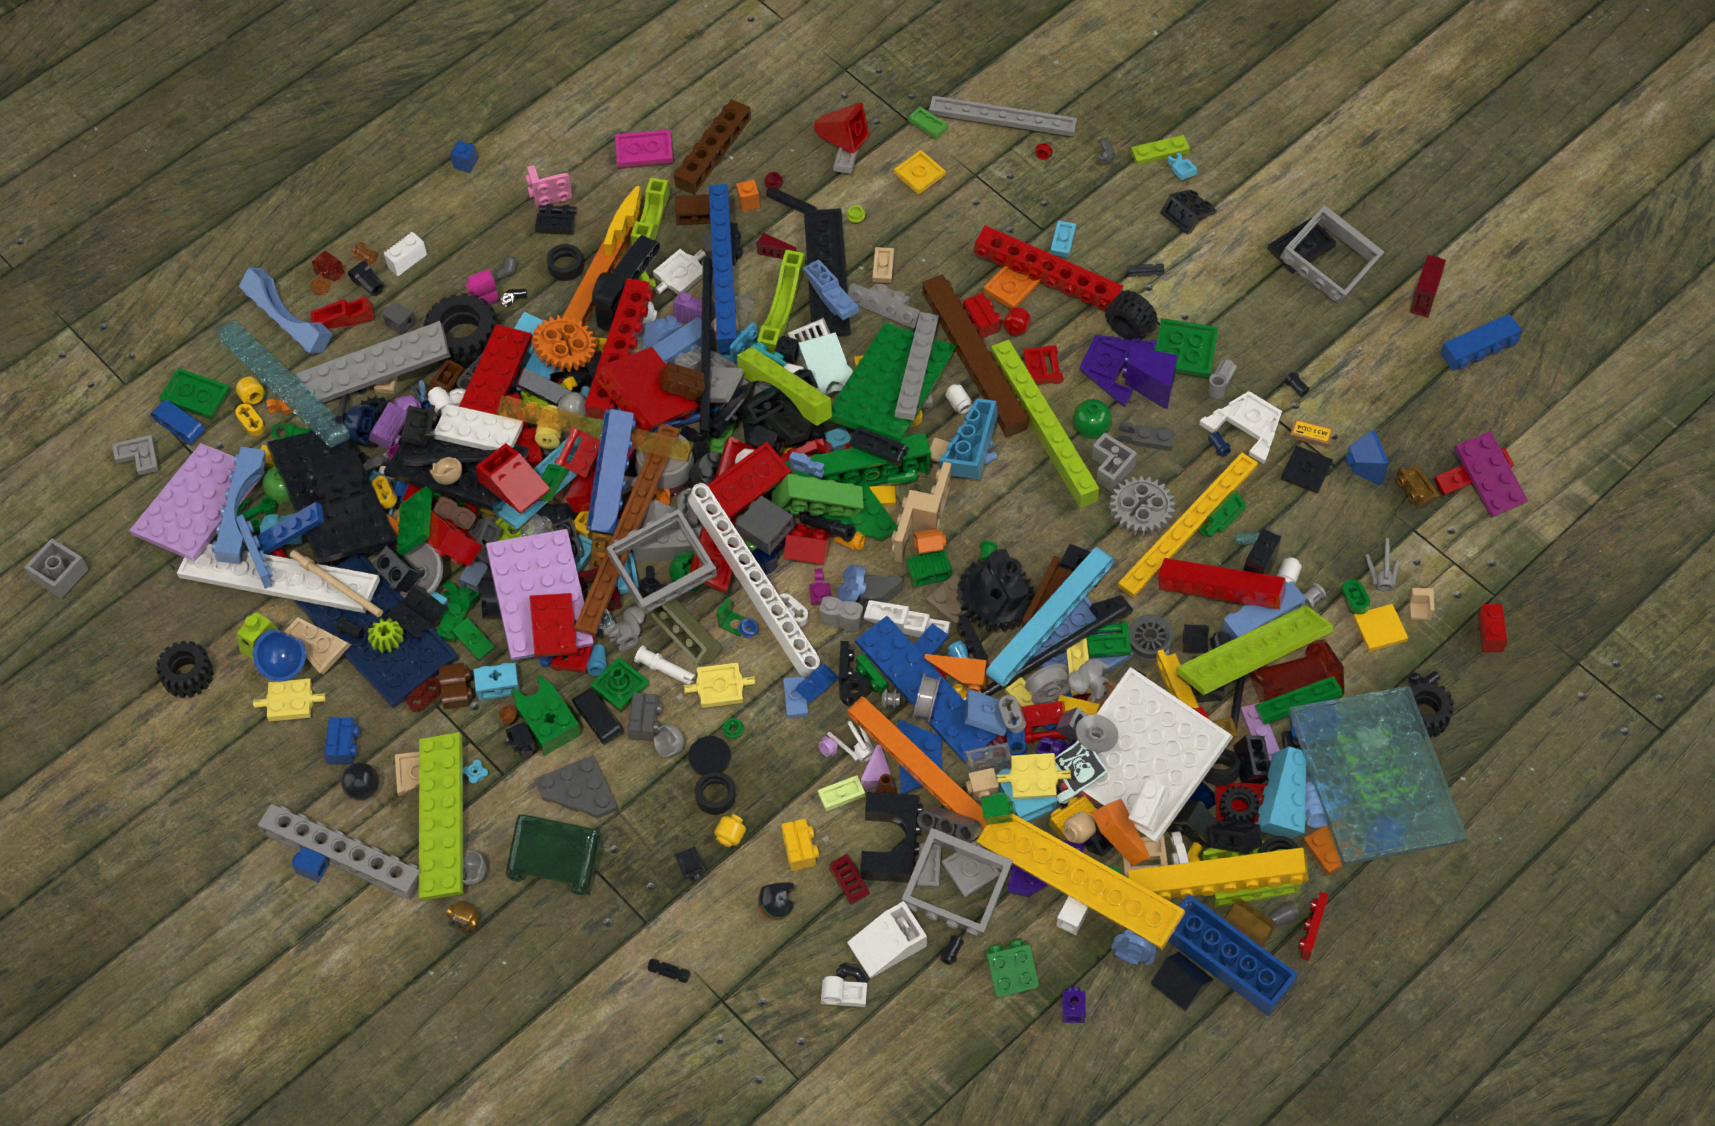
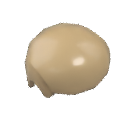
M443 458L437 463H433V470H430V473L439 484H454L461 476L462 464L456 458Z

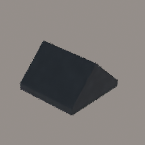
M1178 951L1165 960L1151 981V985L1186 1012L1214 979Z

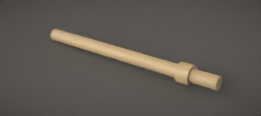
M296 550L290 553V557L300 563V566L306 571H312L375 616L380 617L383 610L314 564V560L308 556L304 557Z

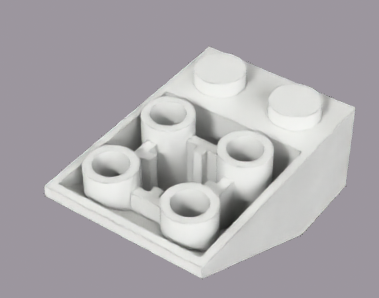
M903 901L881 914L850 939L847 944L871 979L927 947V936Z

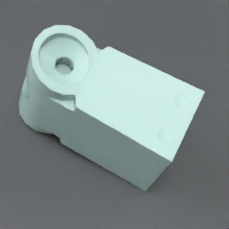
M836 332L799 342V359L804 369L812 371L818 385L816 389L825 395L833 391L842 390L853 371L847 365Z

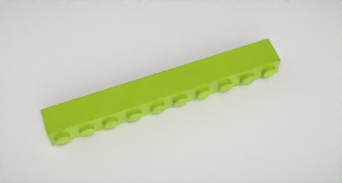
M1009 339L991 346V352L994 355L996 365L1001 367L1004 379L1010 382L1014 396L1017 395L1020 400L1021 408L1027 411L1029 415L1028 423L1078 506L1083 508L1097 502L1099 496L1098 485Z

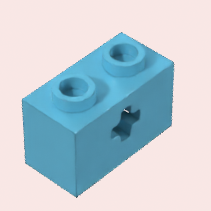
M502 663L497 666H482L478 669H473L479 701L512 696L511 690L514 688L520 692L515 663Z

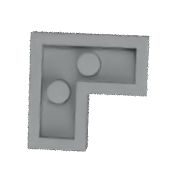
M152 435L112 444L116 464L135 460L139 475L159 471Z

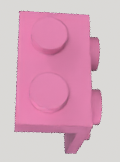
M535 165L527 167L528 175H525L527 185L530 186L527 187L530 198H534L536 208L539 205L564 202L572 198L568 173L539 179Z

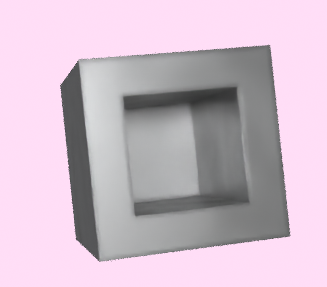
M1078 707L1065 711L1056 730L1070 741L1077 740L1076 726L1080 719L1087 716V714Z

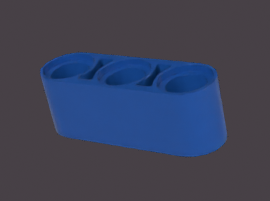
M164 400L150 413L157 423L189 445H192L206 431L200 422L168 400Z

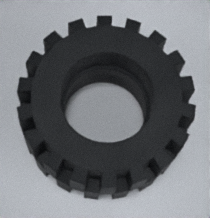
M1130 290L1121 291L1105 309L1107 323L1111 326L1112 330L1127 340L1136 338L1142 341L1158 321L1157 313L1149 301L1140 294Z
M181 641V644L175 642L172 647L168 646L165 648V653L161 652L159 655L160 659L156 662L158 666L156 671L168 693L171 692L175 697L179 695L180 698H185L188 695L191 698L194 697L193 694L197 693L199 695L202 693V689L206 690L209 687L207 683L212 682L214 670L207 652L201 645H196L193 641L189 643ZM189 664L194 665L189 672L176 674L181 667Z
M1424 680V683L1416 681L1415 685L1410 684L1403 691L1397 707V716H1399V724L1403 723L1402 728L1409 730L1408 734L1412 736L1416 734L1417 738L1421 739L1422 736H1426V739H1430L1432 735L1437 737L1440 732L1443 733L1446 730L1454 712V701L1450 699V692H1445L1446 688L1444 686L1439 687L1437 682L1431 684L1429 680ZM1415 705H1428L1434 709L1436 714H1423L1416 709Z

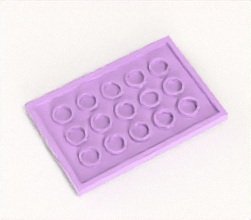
M200 443L129 530L131 535L195 562L215 537L218 523L222 522L221 509L223 505L226 506L225 494L227 488L231 486L230 474L231 471H235V457ZM256 481V482L246 491V493L244 494L243 498H242L241 501H240V504H241V503L243 502V500L247 497V495L251 492V490H252V489L254 488V486L258 483V481Z
M564 529L486 543L511 661L534 657L530 595L572 593L574 627L584 606L568 531ZM575 631L576 649L593 646L591 635Z

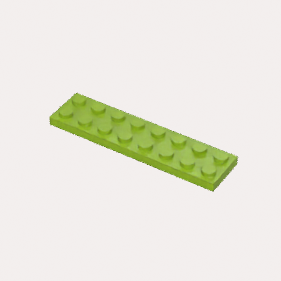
M1304 605L1178 666L1177 674L1205 695L1332 633L1334 625L1310 607Z
M460 732L419 739V899L422 901L463 895L462 735Z

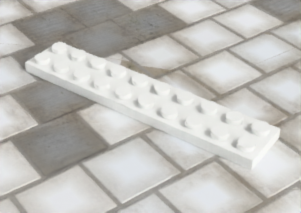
M208 544L195 562L184 557L177 571L178 577L182 579L365 613L367 610L312 571H306L294 559L264 554L267 562L263 564L264 566L269 565L273 577L270 578L273 586L266 589L263 586L250 552L245 550L241 564L216 561L215 553H212V544ZM316 564L362 597L371 601L380 581L378 575Z

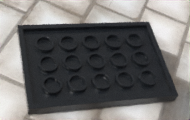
M436 418L435 424L431 427L435 430L440 420L439 418ZM434 436L431 441H427L425 447L403 441L384 469V475L421 488L427 486L433 492L490 511H494L500 501L497 495L478 481L476 466L479 463H463L460 478L454 484L443 485L439 484L432 477L430 470H433V465L405 467L403 462L405 455L481 451L482 449L434 439ZM514 444L513 449L526 459L529 454V448Z

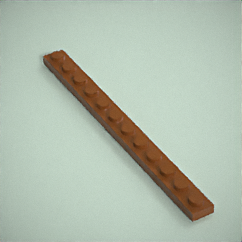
M664 424L659 426L609 546L614 543V540H621L627 537L631 531L640 530L679 437L680 430L678 428ZM631 550L618 556L623 566H625ZM607 551L574 627L575 631L591 636L596 635L620 578V574L609 558Z

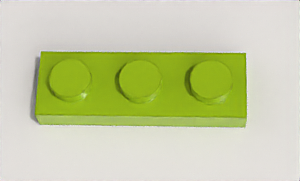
M1184 135L1131 147V154L1137 166L1168 159V156L1176 157L1177 152L1181 155L1189 154L1190 147Z

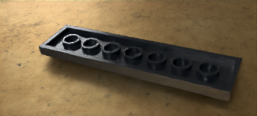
M841 208L804 210L807 265L820 260L838 279L839 286L847 293ZM808 280L811 323L824 318L830 334L836 332L837 336L850 335L849 317L842 320L838 314L834 315ZM819 325L815 326L819 336L823 335Z

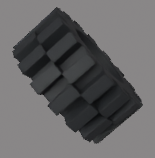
M1234 785L1233 789L1228 787L1227 791L1223 792L1220 800L1219 811H1221V817H1225L1224 819L1252 823L1257 817L1260 806L1259 797L1256 798L1257 793L1255 791L1251 793L1252 788L1250 787L1245 790V785H1241L1240 788H1238V785ZM1234 800H1242L1247 804L1248 808L1244 812H1238L1232 809L1231 803Z

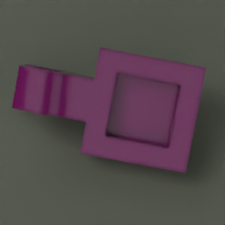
M822 568L814 569L815 584H809L811 606L821 605L823 597H831L830 583H823Z

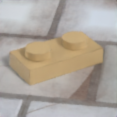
M875 247L873 282L892 283L894 248Z

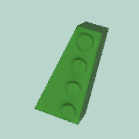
M788 474L772 492V503L785 511H790L791 515H799V512L803 511L810 512L814 516L829 512V516L856 517L864 508L862 486H856L852 483L844 484L834 480L826 481L816 477L808 478L797 474Z

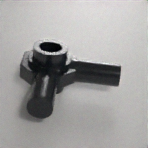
M651 565L646 567V577L640 580L639 591L645 596H649L667 586V584H660L654 578V567Z

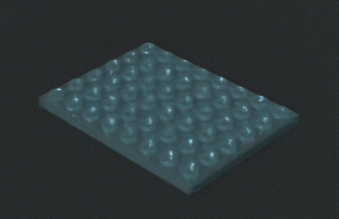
M1410 686L1289 708L1288 713L1343 866L1467 841V834Z

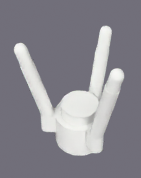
M848 721V725L858 741L854 746L855 751L851 750L831 732L827 733L830 738H833L839 746L853 757L855 762L858 760L862 763L869 761L875 750L867 733L860 727L864 738L862 740L851 721Z

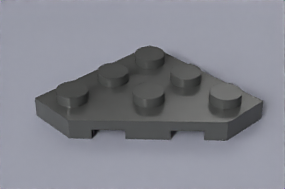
M594 755L534 779L544 801L561 804L562 807L590 814L591 817L597 819L618 811Z

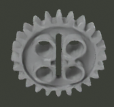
M1140 476L1138 481L1135 477H1132V482L1125 479L1124 485L1119 483L1118 489H1114L1113 495L1110 497V515L1115 516L1114 523L1120 522L1119 528L1127 527V533L1131 529L1134 530V535L1138 531L1141 532L1142 536L1145 535L1146 531L1153 535L1154 529L1160 533L1161 527L1166 529L1167 523H1171L1172 516H1174V496L1170 495V489L1165 490V484L1158 485V479L1154 482H1151V477H1148L1145 481L1142 476Z

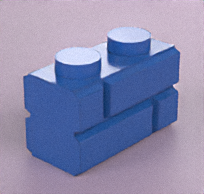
M353 717L329 718L324 754L327 764L352 765L353 757H357L358 746L355 744V740L360 736V726L356 724Z

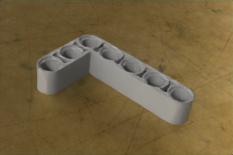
M701 347L676 357L674 364L701 372ZM711 350V367L738 368V365ZM742 376L736 389L750 383V381ZM754 381L756 385L746 400L771 385L764 381Z

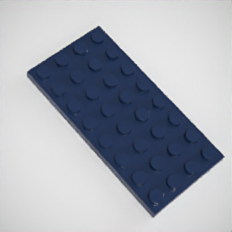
M362 554L350 556L336 566L337 568L378 575L376 568ZM380 576V581L370 601L383 610L380 617L375 616L368 610L365 613L293 600L317 627L352 644L343 653L344 657L392 708L396 707L439 674V666L453 664L459 659L454 650L432 627L419 640L403 631V643H398V649L391 648V653L388 650L381 653L379 649L374 650L371 643L368 641L369 628H373V622L380 623V618L387 621L386 615L399 601L409 607L403 602L404 598L398 592L392 590L388 586L389 582ZM348 618L349 622L363 627L364 633L362 637L357 640L348 634L339 633L336 629L339 619Z

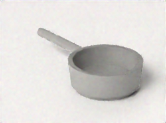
M657 432L647 435L637 447L635 470L638 476ZM680 434L657 489L675 488L689 479V471L695 462L689 442ZM638 476L625 484L624 490L621 491V496L633 489Z

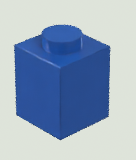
M459 140L450 153L453 168L467 173L472 171L478 161L475 146Z
M302 847L292 860V866L296 874L317 883L320 882L329 867L326 856Z

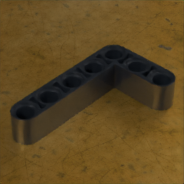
M641 235L598 289L594 297L598 328L607 332L610 331L627 278L635 280L640 278L660 250V242Z

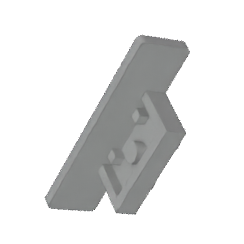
M855 283L850 285L848 296L857 305L911 328L916 327L920 311L908 306L911 297L906 296L901 291L891 290L884 284H875L870 289Z

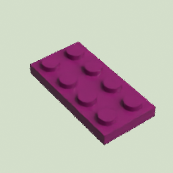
M1491 431L1454 447L1491 518L1528 502Z

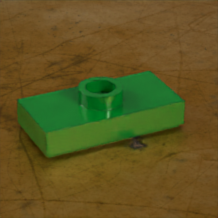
M468 618L451 631L478 662L495 649V646Z

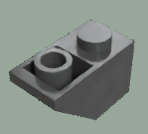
M876 575L864 576L863 583H866V589L864 594L860 595V604L863 607H867L869 600L888 603L902 592V577L894 575L887 577Z

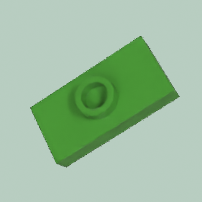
M920 106L908 117V122L935 139L948 129L947 123Z

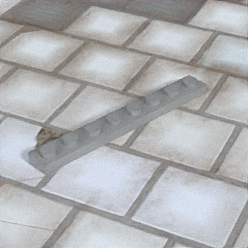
M938 96L932 97L929 112L937 116L1074 137L1077 118Z
M923 312L919 314L895 410V417L915 420L939 315Z

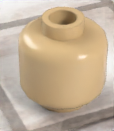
M1085 812L1075 813L1064 823L1063 832L1065 837L1070 842L1084 843L1096 833L1094 818Z

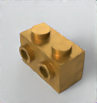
M1243 899L1234 903L1224 919L1261 947L1266 944L1278 925Z

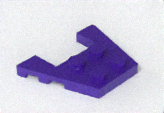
M1096 335L1079 369L1120 405L1126 407L1133 389L1116 383L1124 366L1125 354H1130L1131 346L1154 350L1157 346V341H1140V339L1136 338L1127 340L1121 339V337Z

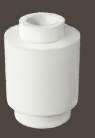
M954 384L947 389L945 397L956 412L964 414L971 409V399L962 385Z
M435 387L429 391L428 401L430 404L435 405L434 411L438 416H442L447 404L454 405L446 390L441 387Z
M1295 558L1283 559L1277 576L1285 577L1286 584L1292 581L1295 585L1302 566Z

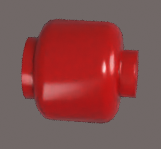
M1012 308L1008 311L1003 326L1009 334L1021 336L1026 333L1031 322V316L1023 308Z

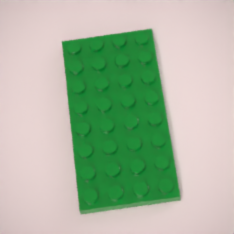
M884 322L831 405L832 417L828 419L829 421L856 429L858 426L897 442H902L914 421L895 417V410L915 332ZM934 338L915 418L956 352L955 345Z

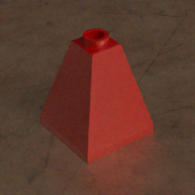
M857 103L822 115L814 122V130L817 131L818 137L842 148L848 153L854 154L870 135L863 103Z

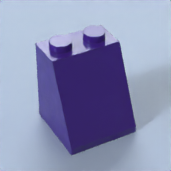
M1131 346L1130 354L1126 353L1122 376L1126 377L1125 385L1159 406L1168 409L1178 355Z

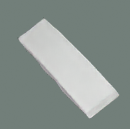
M869 600L864 614V620L874 624L888 616L904 634L918 638L921 637L932 623L947 634H949L951 628L950 622L930 619L929 614L909 611L908 606Z

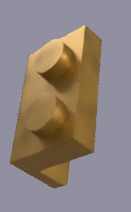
M1418 465L1407 470L1404 467L1399 468L1396 476L1397 483L1400 487L1404 488L1408 499L1412 503L1414 502L1417 508L1439 498V493Z

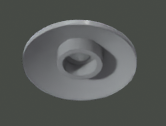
M1093 714L1080 719L1076 726V736L1085 748L1095 752H1105L1116 745L1118 730L1108 718Z

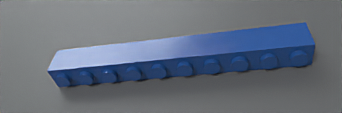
M728 184L709 185L717 344L718 353L730 352V345L737 338Z

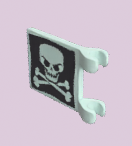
M1079 741L1055 757L1058 771L1071 770V779H1063L1069 789L1057 795L1058 802L1068 803L1074 796L1109 773L1098 753L1085 748Z

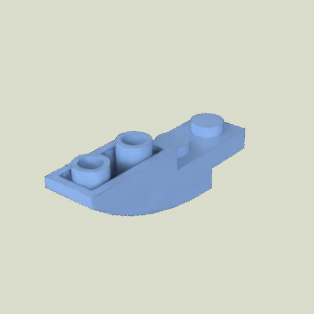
M820 260L803 267V271L816 293L834 315L838 314L844 320L859 312L858 305L839 286L838 279Z

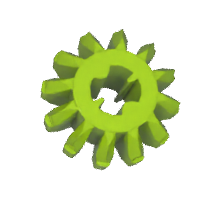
M390 617L387 621L380 618V623L373 622V628H369L368 641L374 650L379 649L381 653L388 650L391 653V648L398 649V643H403V629L397 621L392 622Z

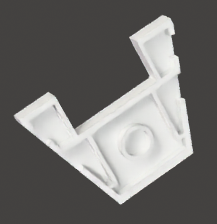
M1248 391L1229 402V405L1223 409H1217L1209 417L1206 418L1205 416L1202 418L1199 425L1212 433L1216 432L1225 421L1238 427L1258 440L1249 451V456L1264 465L1282 411Z

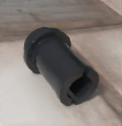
M1292 372L1285 378L1286 385L1291 386L1300 397L1309 392L1310 388L1299 378V374Z
M340 618L337 622L336 629L339 633L348 634L357 640L362 637L364 633L363 627L349 622L348 618Z
M951 936L945 950L940 953V960L947 965L955 963L957 961L956 956L964 941L958 936Z

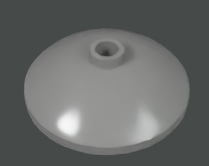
M424 541L404 556L421 573L414 585L418 584L431 595L441 581L443 560L441 555L434 551L435 548ZM398 591L403 598L408 594V592Z

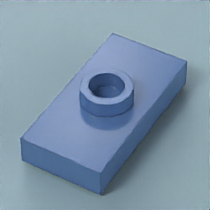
M804 676L783 678L787 719L808 717L807 700L795 690L797 685L805 680Z

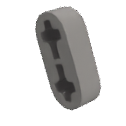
M1013 695L1003 696L999 701V709L1004 723L1010 732L1019 733L1026 726L1021 706ZM1008 703H1011V711H1009L1007 708ZM1013 717H1015V718L1017 719V724H1016V725H1013V724H1014Z

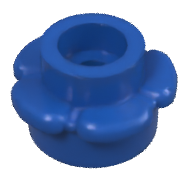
M751 618L741 620L738 626L739 633L743 634L745 638L755 636L758 633L757 622Z

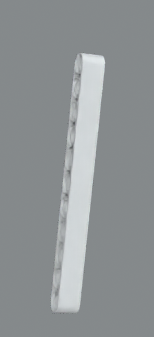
M702 483L696 484L688 497L690 506L801 676L809 677L820 664L817 653L709 487ZM696 494L701 495L703 498L697 497ZM750 577L755 578L757 582L752 581ZM761 594L766 595L768 599L763 598ZM772 611L777 612L779 616L774 615ZM783 628L788 629L790 633L785 632ZM794 645L799 646L801 650L796 649ZM805 662L810 663L812 667H808Z

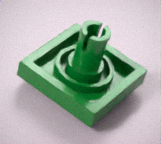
M618 657L590 684V687L621 713L632 702V694L642 693L650 684L649 680Z

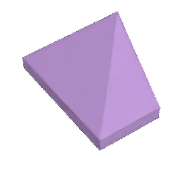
M876 745L861 778V785L864 790L877 786L881 775H891L881 745Z

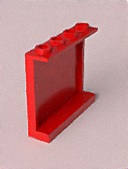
M653 347L606 363L595 376L621 411L634 413L635 429L642 437H645L650 429L679 417H683L684 420L691 418L699 407L695 400H688L685 397L670 394L660 389V371L666 364Z

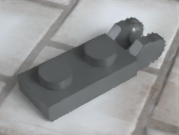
M1130 422L1120 423L1119 429L1122 433H1119L1117 437L1120 442L1142 447L1172 450L1175 430L1143 425L1135 426Z

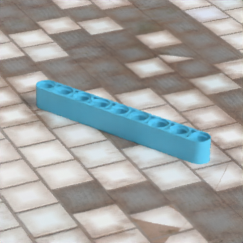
M1099 547L1094 548L989 665L986 675L1001 686H1006L1108 572L1115 558Z

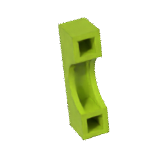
M650 177L645 191L642 217L639 222L635 221L631 233L632 246L641 235L653 240L656 239L670 196L668 180Z

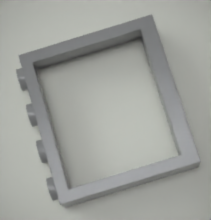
M1324 205L1287 245L1280 258L1287 265L1297 270L1301 276L1312 282L1316 288L1326 293L1330 299L1341 304L1379 261L1384 251ZM1318 223L1369 261L1344 290L1294 251Z
M680 509L670 514L667 512L661 519L648 522L644 528L631 531L627 537L621 540H614V543L607 547L609 558L644 615L716 576L714 564ZM678 525L703 566L642 598L618 556Z
M931 828L903 895L902 902L904 901L913 913L920 911L925 913V917L930 920L937 921V919L945 921V925L950 928L957 929L959 927L966 930V933L970 936L978 937L979 935L984 937L1012 867L1013 860ZM933 843L1002 870L980 924L911 897Z

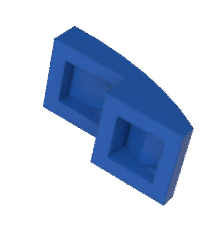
M823 664L814 670L807 679L799 683L795 690L811 703L838 681L839 677L826 664Z

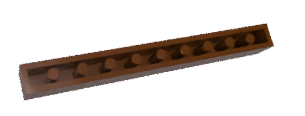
M943 274L923 281L922 294L933 313L939 315V324L951 344L956 346V353L982 398L996 401L998 411L996 422L1005 437L1007 438L1027 430L1029 421L1027 411L1021 408L1018 396H1014L1010 382L1004 379L1003 371L1000 366L996 365L993 353L991 351L988 352L984 338L978 335L975 323H971L967 309H963L961 306V300L958 294H954L951 282L946 280Z

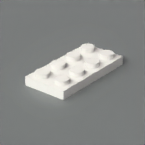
M447 404L433 436L434 439L482 450H497L505 443L513 448L523 428V421Z

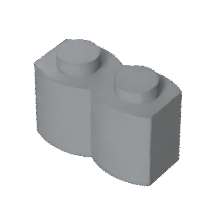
M823 597L819 609L820 622L829 627L840 626L847 631H860L863 621V606L853 601L843 602L835 597Z

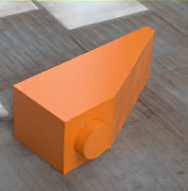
M925 654L924 658L965 687H968V690L980 691V689H987L988 676L986 671L990 664L986 660Z
M1122 798L1091 812L1100 832L1132 866L1150 858L1134 823L1128 819L1129 812Z

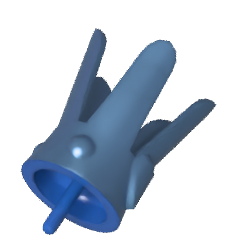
M420 380L421 393L414 386H412V389L420 401L421 408L429 409L431 404L425 396L427 390L424 382Z

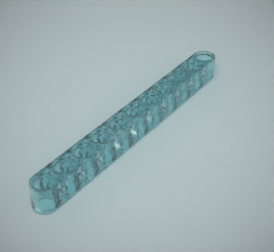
M233 320L216 327V333L220 341L329 447H334L350 439L347 427L343 423H336V416L242 325Z

